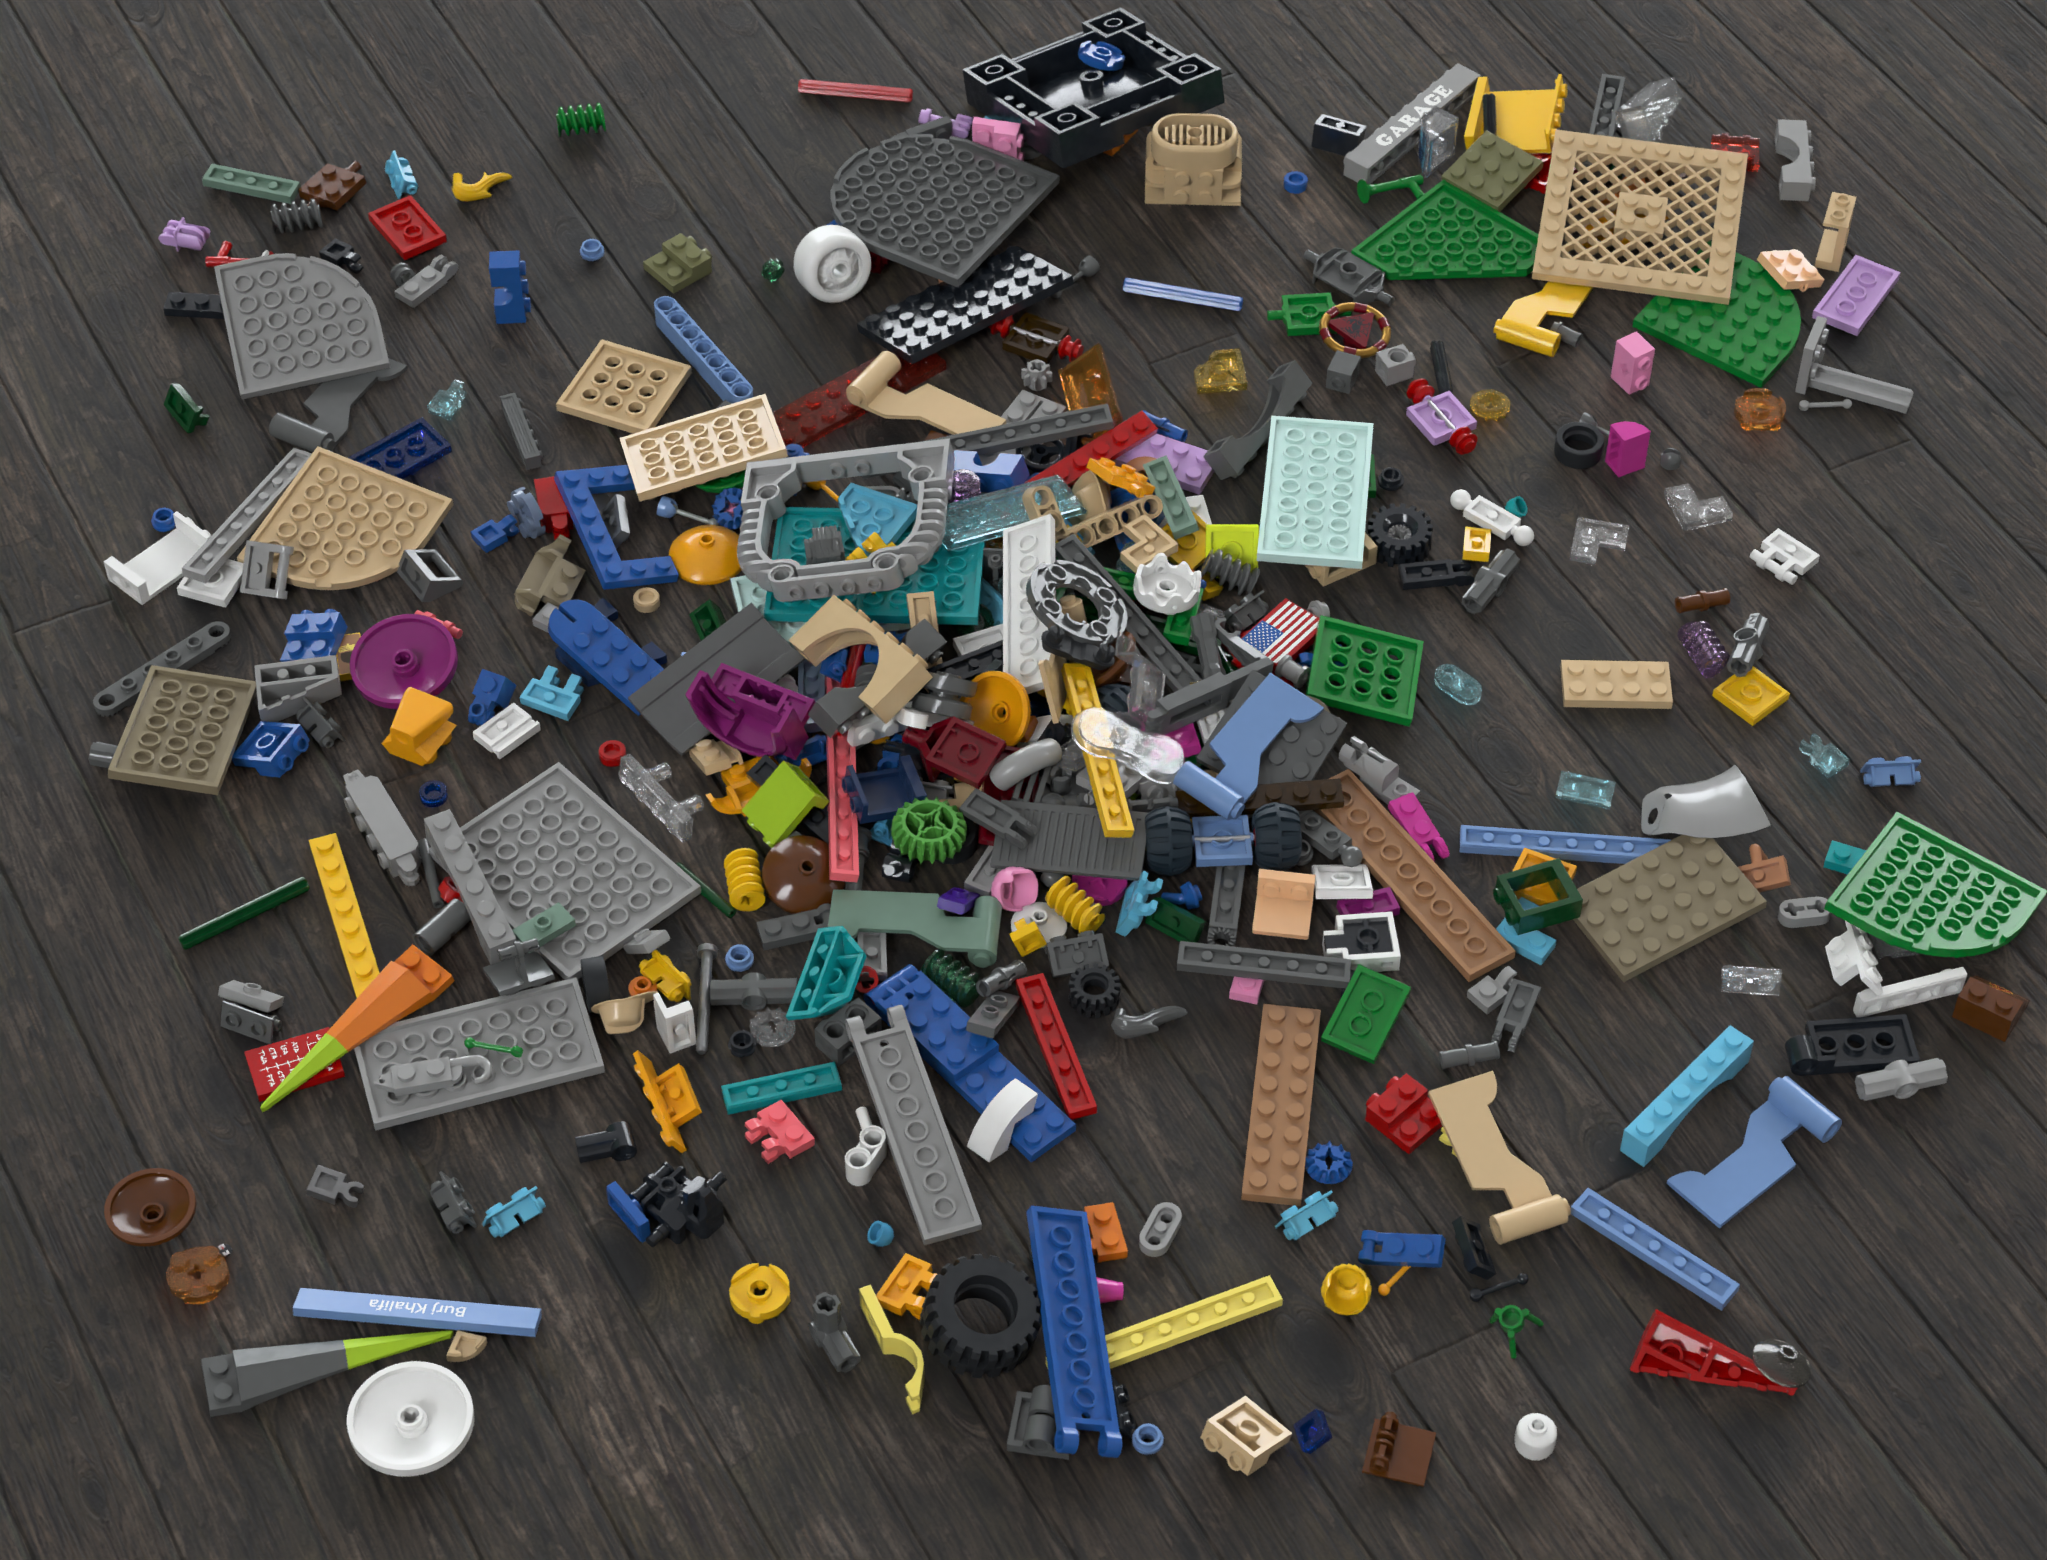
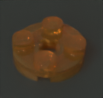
M1748 389L1744 391L1743 396L1737 397L1734 414L1744 430L1775 431L1780 428L1785 418V401L1780 396L1779 399L1773 396V391L1768 389Z
M214 1246L189 1248L182 1252H176L170 1258L171 1263L166 1273L167 1283L171 1293L175 1297L182 1298L185 1303H207L218 1296V1291L223 1286L226 1287L229 1282L227 1262ZM197 1271L205 1272L201 1274V1279L195 1280L194 1276H191Z

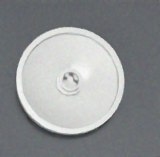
M421 1361L395 1364L372 1375L356 1391L347 1413L349 1438L353 1449L360 1459L379 1472L401 1477L426 1474L449 1463L465 1447L474 1426L473 1403L469 1390L463 1381L447 1368Z

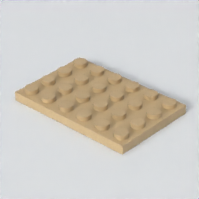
M766 394L619 438L640 502L652 500L657 496L678 492L690 486L701 485L707 481L727 477L733 473L746 470L747 462L788 457Z

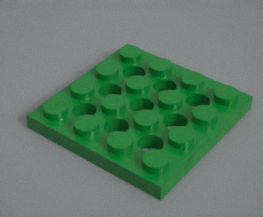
M1320 615L1306 696L1317 698L1326 706L1410 727L1414 712L1424 641ZM1336 642H1343L1347 647L1339 646ZM1362 649H1370L1372 654L1366 653ZM1388 655H1394L1398 657V660H1393ZM1333 661H1339L1343 663L1344 666H1337L1333 663ZM1359 668H1366L1370 673H1364ZM1385 675H1393L1396 680H1391L1387 678ZM1330 681H1337L1341 686H1334ZM1356 688H1363L1367 693H1361ZM1382 694L1392 696V700L1384 698Z

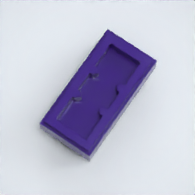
M953 887L938 898L937 907L963 915L974 907V902L980 897V894Z

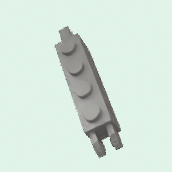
M359 770L343 775L347 797L344 798L345 806L350 814L354 812L356 815L355 821L359 830L367 833L366 839L371 850H377L379 853L377 857L383 869L388 868L393 878L399 876L406 886H415L420 880L417 869L422 862L418 849L419 844L379 778L371 775L364 777Z

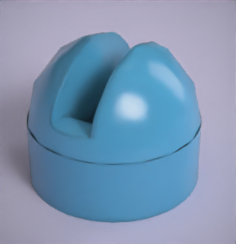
M875 1221L868 1230L867 1238L869 1243L883 1247L892 1242L894 1232L888 1224Z

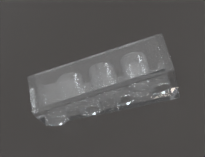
M1675 76L1647 84L1615 111L1616 124L1620 127L1623 138L1656 142V140L1661 139L1663 135L1662 128L1668 126L1670 122L1669 116L1674 114L1682 99Z

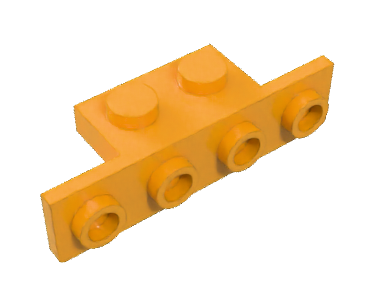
M637 1050L633 1053L637 1063L634 1065V1069L644 1081L643 1092L649 1101L652 1102L654 1108L651 1112L663 1130L660 1132V1135L668 1147L673 1146L683 1153L687 1150L678 1127L702 1113L686 1071L678 1063L657 1077L652 1061Z

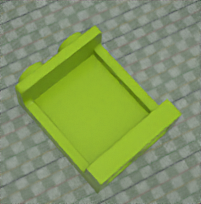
M783 760L745 805L742 812L749 818L747 823L756 831L761 832L764 835L763 841L773 848L774 845L786 839L813 806L824 809L830 801L798 766Z

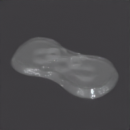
M1098 707L1087 708L1080 711L1073 719L1071 735L1074 742L1082 750L1096 757L1121 761L1154 782L1173 784L1177 772L1186 762L1183 748L1171 737L1134 728L1106 709Z

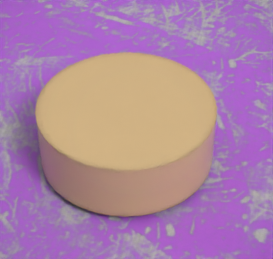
M641 588L633 595L634 607L639 612L650 613L657 610L660 606L659 593L653 588Z

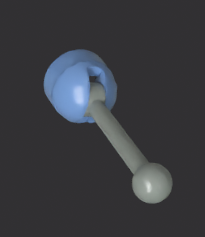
M662 496L657 507L658 516L671 518L675 514H679L708 525H718V521L715 518L707 519L678 509V504L672 498Z

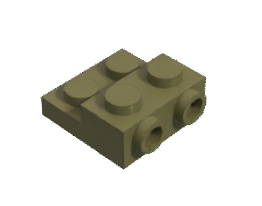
M680 233L662 243V251L643 261L644 270L674 294L712 272V255L706 248L701 250L692 236L685 237Z

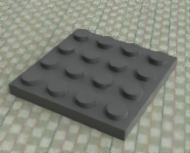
M1255 670L1251 671L1198 754L1197 762L1218 774L1222 771L1225 765L1210 747V742L1266 678L1264 675ZM1323 710L1316 718L1308 722L1295 723L1290 721L1261 755L1258 785L1312 781L1347 727V722L1326 710Z

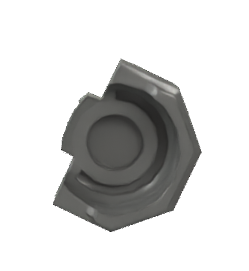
M836 525L812 528V538L804 539L806 565L845 561L841 532L837 531Z

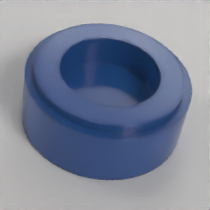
M1298 171L1289 172L1284 176V189L1294 194L1302 193L1307 189L1308 178L1305 174Z

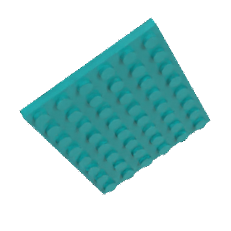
M786 507L785 514L777 519L772 560L792 559L801 566L806 565L804 539L812 538V528H824L825 526L836 525L837 531L841 532L846 559L856 547L840 508ZM947 510L945 536L939 550L934 553L933 558L928 563L918 566L916 573L905 577L900 587L888 591H879L874 595L870 592L836 597L842 601L848 599L857 608V611L859 609L862 610L871 619L870 623L875 620L877 623L910 624L907 594L934 591L938 625H978L987 510ZM916 518L896 541V546L901 544L912 532ZM767 591L764 618L767 621L807 622L831 597L780 602L775 599L773 592Z

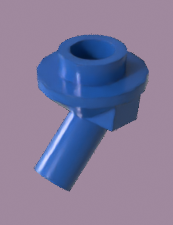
M1190 881L1180 886L1181 893H1162L1161 898L1172 904H1185L1188 910L1198 908L1199 901L1202 900L1198 886H1192Z

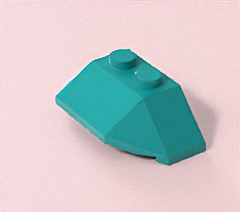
M843 926L818 928L786 1015L788 1020L835 1014L851 1001L867 955Z

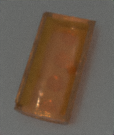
M1099 343L1063 369L1060 368L1058 370L1068 411L1108 404L1113 426L1116 427L1123 422V416L1119 408L1104 350ZM1109 430L1094 432L1093 438L1084 437L1082 440L1093 441Z

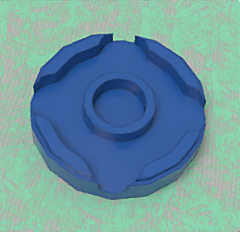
M1092 41L1081 44L1078 56L1085 64L1107 71L1122 68L1125 55H1121L1122 51L1119 48L1101 41L1097 42V45L1091 44Z

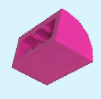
M1623 421L1611 424L1605 462L1618 477L1645 468L1651 431L1641 424Z

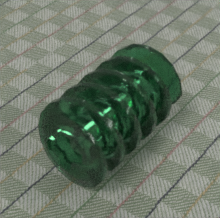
M939 948L926 959L921 971L952 1001L966 1008L980 995L976 989L979 975L976 972L970 974V968L967 966L961 968L962 964L959 960L953 962L952 955L947 954L944 956V950Z

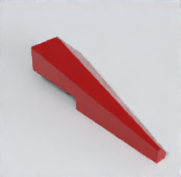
M1655 1309L1642 1334L1630 1366V1370L1636 1373H1654L1664 1377L1688 1378L1691 1381L1733 1387H1750L1760 1391L1784 1392L1788 1395H1794L1798 1388L1796 1382Z

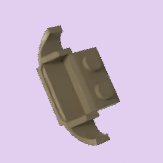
M559 535L553 543L542 547L535 553L514 593L515 604L518 610L532 617L540 601L544 603L549 602L559 607L561 603L571 600L586 571L563 559L572 540Z

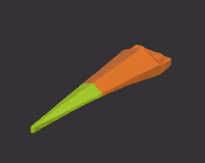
M412 944L398 959L388 963L260 1107L261 1111H267L304 1082L369 1038L434 1001L454 982L453 975Z

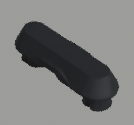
M1051 626L1049 630L1042 633L1043 649L1054 655L1097 670L1107 669L1115 662L1113 656L1116 654V650L1111 645L1107 647L1108 644H1101L1098 647L1089 643L1077 642L1072 637L1067 636L1062 628L1057 629V626Z

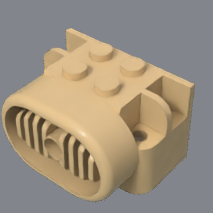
M1176 113L1159 119L1146 138L1145 204L1241 206L1242 139L1234 123L1216 114Z

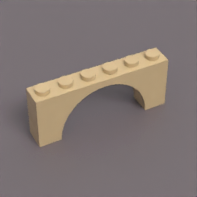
M833 595L789 639V642L815 667L824 659L843 648L857 644L878 646L879 660L876 671L868 686L858 697L875 716L887 724L933 678L926 670L929 665L920 655L916 654L913 657L914 653L903 642L898 645L900 642L889 631L884 634L885 630L875 620L870 623L871 619L862 610L859 609L857 611V608L848 599L842 601Z

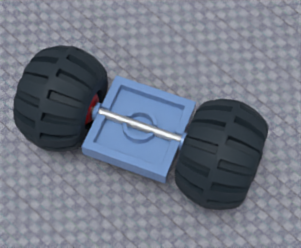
M1272 802L1257 808L1252 816V832L1249 831L1248 815H1240L1237 819L1233 817L1229 821L1222 816L1192 817V828L1189 815L1176 807L1164 806L1156 808L1145 817V863L1150 871L1158 875L1173 876L1187 870L1192 863V847H1194L1196 867L1252 865L1254 856L1255 863L1263 869L1285 871L1297 865L1301 858L1302 835L1299 813L1294 807L1285 803Z

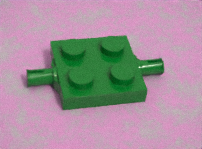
M1331 293L1282 295V310H1267V320H1282L1286 325L1287 336L1320 334L1319 324L1322 316L1327 310L1336 305L1332 301ZM1352 312L1340 313L1333 319L1341 316H1351ZM1328 327L1331 334L1337 333L1330 327Z

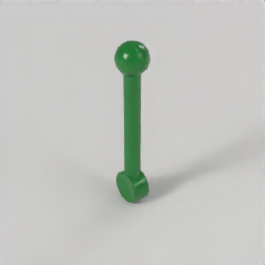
M471 1037L466 1038L464 1041V1045L468 1049L479 1047L511 1053L514 1057H521L523 1054V1049L520 1046H513L511 1048L475 1041Z

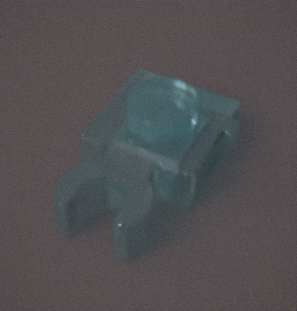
M1811 734V744L1801 740L1800 751L1810 755L1809 762L1827 778L1848 766L1850 759L1832 743L1824 746L1817 734Z

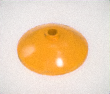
M701 525L683 532L671 544L669 556L672 558L679 577L687 582L698 585H715L726 582L741 572L737 558L739 535L731 529L718 525Z
M988 671L976 676L971 680L978 683L976 695L972 698L961 696L960 701L970 703L973 706L970 721L974 722L973 726L1005 740L1007 746L1014 747L1023 738L1030 721V701L1024 686L1017 678L1006 672Z

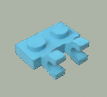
M548 665L540 680L532 678L519 697L522 705L568 721L581 702L580 695L584 688L579 684L582 681V677L571 674L563 689L557 686L561 682L560 678L555 677L558 674V668Z
M1143 871L1140 874L1139 880H1134L1125 892L1116 933L1126 937L1133 928L1137 929L1143 916L1151 915L1156 911L1158 902L1152 900L1150 903H1146L1149 894H1155L1161 890L1162 879L1157 878L1156 881L1150 882L1147 879L1148 873Z

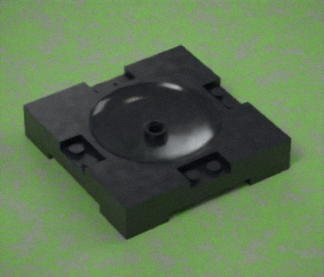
M1123 8L1115 9L1082 22V32L1016 58L1010 59L1001 54L962 69L968 104L990 119L1021 123V132L1026 135L1027 144L1062 168L1125 144L1124 135L1132 134L1135 130L1145 126H1152L1164 116L1176 113L1199 114L1225 103L1221 68L1196 53L1186 56L1147 32L1145 22ZM1092 41L1091 44L1097 45V42L1101 41L1119 48L1122 51L1121 55H1125L1122 68L1107 71L1085 64L1078 56L1081 44Z

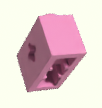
M1637 331L1616 341L1611 378L1629 395L1649 386L1655 348Z

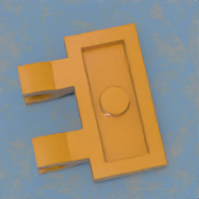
M905 1253L876 1295L881 1307L900 1316L906 1310H909L915 1318L920 1320L925 1297L916 1295L921 1287L925 1288L928 1292L932 1280L937 1275L932 1273V1264Z

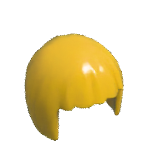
M1351 1264L1335 1266L1333 1270L1328 1272L1321 1286V1295L1326 1307L1340 1315H1353L1362 1312L1370 1301L1372 1292L1370 1280L1366 1276L1365 1271L1361 1270L1357 1265Z

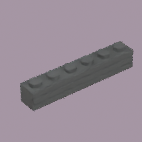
M515 393L500 396L501 408L526 470L541 467L543 455L541 450L538 451L539 445L537 440H534L533 429H529L531 428L529 419H525V409H521V399H517Z

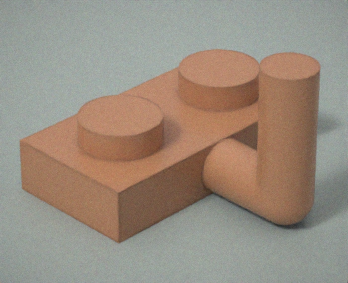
M1752 844L1749 848L1751 864L1739 866L1738 868L1758 892L1791 885L1786 858L1779 856L1768 859L1758 844Z

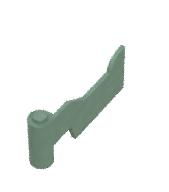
M833 889L828 927L843 926L853 939L858 936L859 932L913 934L942 951L968 952V959L972 964L985 968L993 965L997 959L1002 905L993 896H981L974 902L973 917L945 916L944 910L937 907L939 894Z

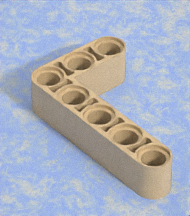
M1043 485L1031 487L1025 490L1022 497L1030 520L1051 514L1055 519V542L1056 540L1059 542L1072 534H1075L1077 537L1078 531H1081L1084 537L1082 543L1086 548L1124 532L1126 524L1144 514L1150 519L1156 518L1163 509L1162 501L1158 496L1146 495L1142 498L1132 499L1067 528L1050 488ZM1036 492L1041 495L1042 500L1040 504H1037L1034 499ZM1146 501L1150 504L1149 513L1144 510V503ZM1123 511L1128 514L1127 523L1122 520ZM1101 520L1106 525V531L1104 533H1102L1099 528Z

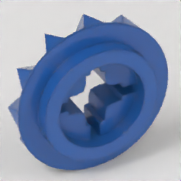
M734 487L723 489L719 495L715 496L716 500L712 505L713 517L717 519L720 526L728 529L740 528L743 514L741 506L743 490ZM729 501L732 504H739L733 509V515L730 512H724L729 507Z
M1330 1141L1326 1145L1317 1143L1315 1148L1308 1150L1305 1158L1307 1173L1320 1183H1339L1345 1180L1352 1171L1353 1162L1350 1152H1346L1342 1144L1335 1146ZM1327 1156L1332 1158L1330 1170L1327 1169L1325 1162Z

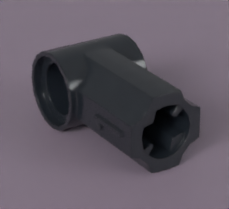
M615 1122L609 1125L606 1131L575 1137L580 1163L612 1157L616 1161H626L637 1154L632 1126L628 1122Z

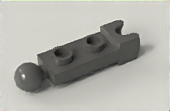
M1312 810L1298 811L1303 840L1307 841L1331 860L1341 855V860L1345 866L1352 868L1362 862V851L1358 847L1352 846L1351 837Z

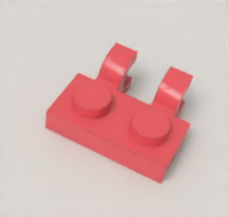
M782 1100L757 1112V1118L745 1122V1127L749 1130L745 1133V1138L751 1144L757 1142L768 1133L772 1137L761 1142V1146L765 1149L761 1156L767 1164L773 1162L784 1153L791 1159L815 1146V1138Z

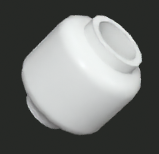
M1540 1413L1525 1415L1516 1427L1515 1447L1524 1458L1530 1460H1542L1552 1454L1557 1439V1428L1554 1422L1548 1416Z

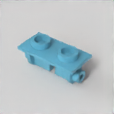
M392 151L390 160L386 161L385 171L389 175L391 187L394 189L397 199L401 198L402 193L415 194L418 184L414 176H412L413 173L408 160L403 157L398 158L396 152Z
M535 1186L530 1190L524 1187L511 1196L512 1201L504 1206L500 1202L486 1211L487 1216H485L482 1225L485 1226L490 1223L492 1225L489 1227L491 1235L494 1238L497 1236L503 1237L519 1227V1223L514 1217L518 1214L523 1223L541 1214L542 1209L546 1205L541 1197L536 1199L534 1196L538 1187Z
M1332 1190L1324 1195L1320 1191L1314 1193L1304 1200L1307 1205L1300 1209L1296 1205L1280 1214L1283 1219L1275 1227L1278 1228L1284 1225L1286 1228L1283 1231L1285 1237L1288 1240H1297L1314 1229L1308 1220L1309 1218H1312L1317 1227L1334 1218L1339 1209L1335 1202H1329L1327 1199L1333 1193Z

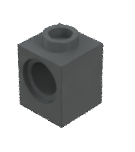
M1337 350L1327 369L1326 388L1350 394L1359 376L1361 357Z

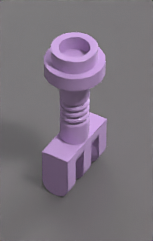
M922 109L919 123L924 124L942 117L931 114L932 109ZM957 114L956 120L951 119L952 136L965 139L968 137L973 119L966 115Z

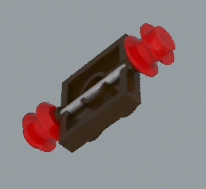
M1027 312L1023 314L1017 324H1014L1013 316L1010 315L989 326L992 335L999 331L1001 332V337L1005 338L1002 342L1003 350L1030 360H1042L1046 365L1057 351L1060 359L1069 356V361L1073 363L1076 359L1079 360L1084 350V346L1081 345V339H1077L1075 342L1071 341L1069 327Z

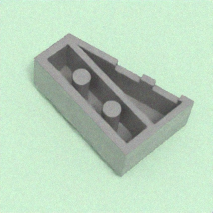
M336 655L254 665L258 711L261 721L278 722L295 715L300 708H305L308 705L303 700L304 697L312 704L316 701L321 704L342 695Z

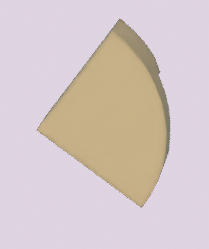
M457 1330L446 1355L447 1361L462 1362L474 1358L487 1345V1338Z

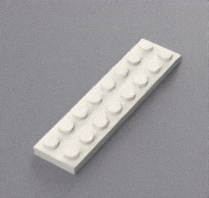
M1051 514L1003 530V672L1017 678L1024 686L1027 694L1044 689L1038 663L1040 660L1045 659L1049 661L1051 653L1043 649L1041 639L1042 633L1048 630V628L1035 615L1027 602L1026 595L1027 581L1036 567L1044 562L1046 565L1054 564L1055 519ZM1054 590L1053 599L1056 600V590Z

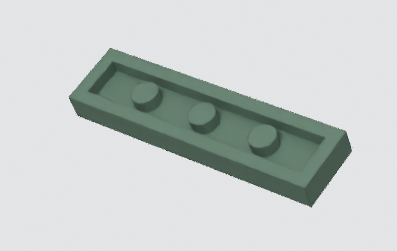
M211 164L202 178L203 186L288 204L295 200L298 195V189L301 188L299 181Z
M1167 455L1143 464L1150 484L1156 487L1154 494L1162 501V512L1174 539L1176 540L1198 531V524Z

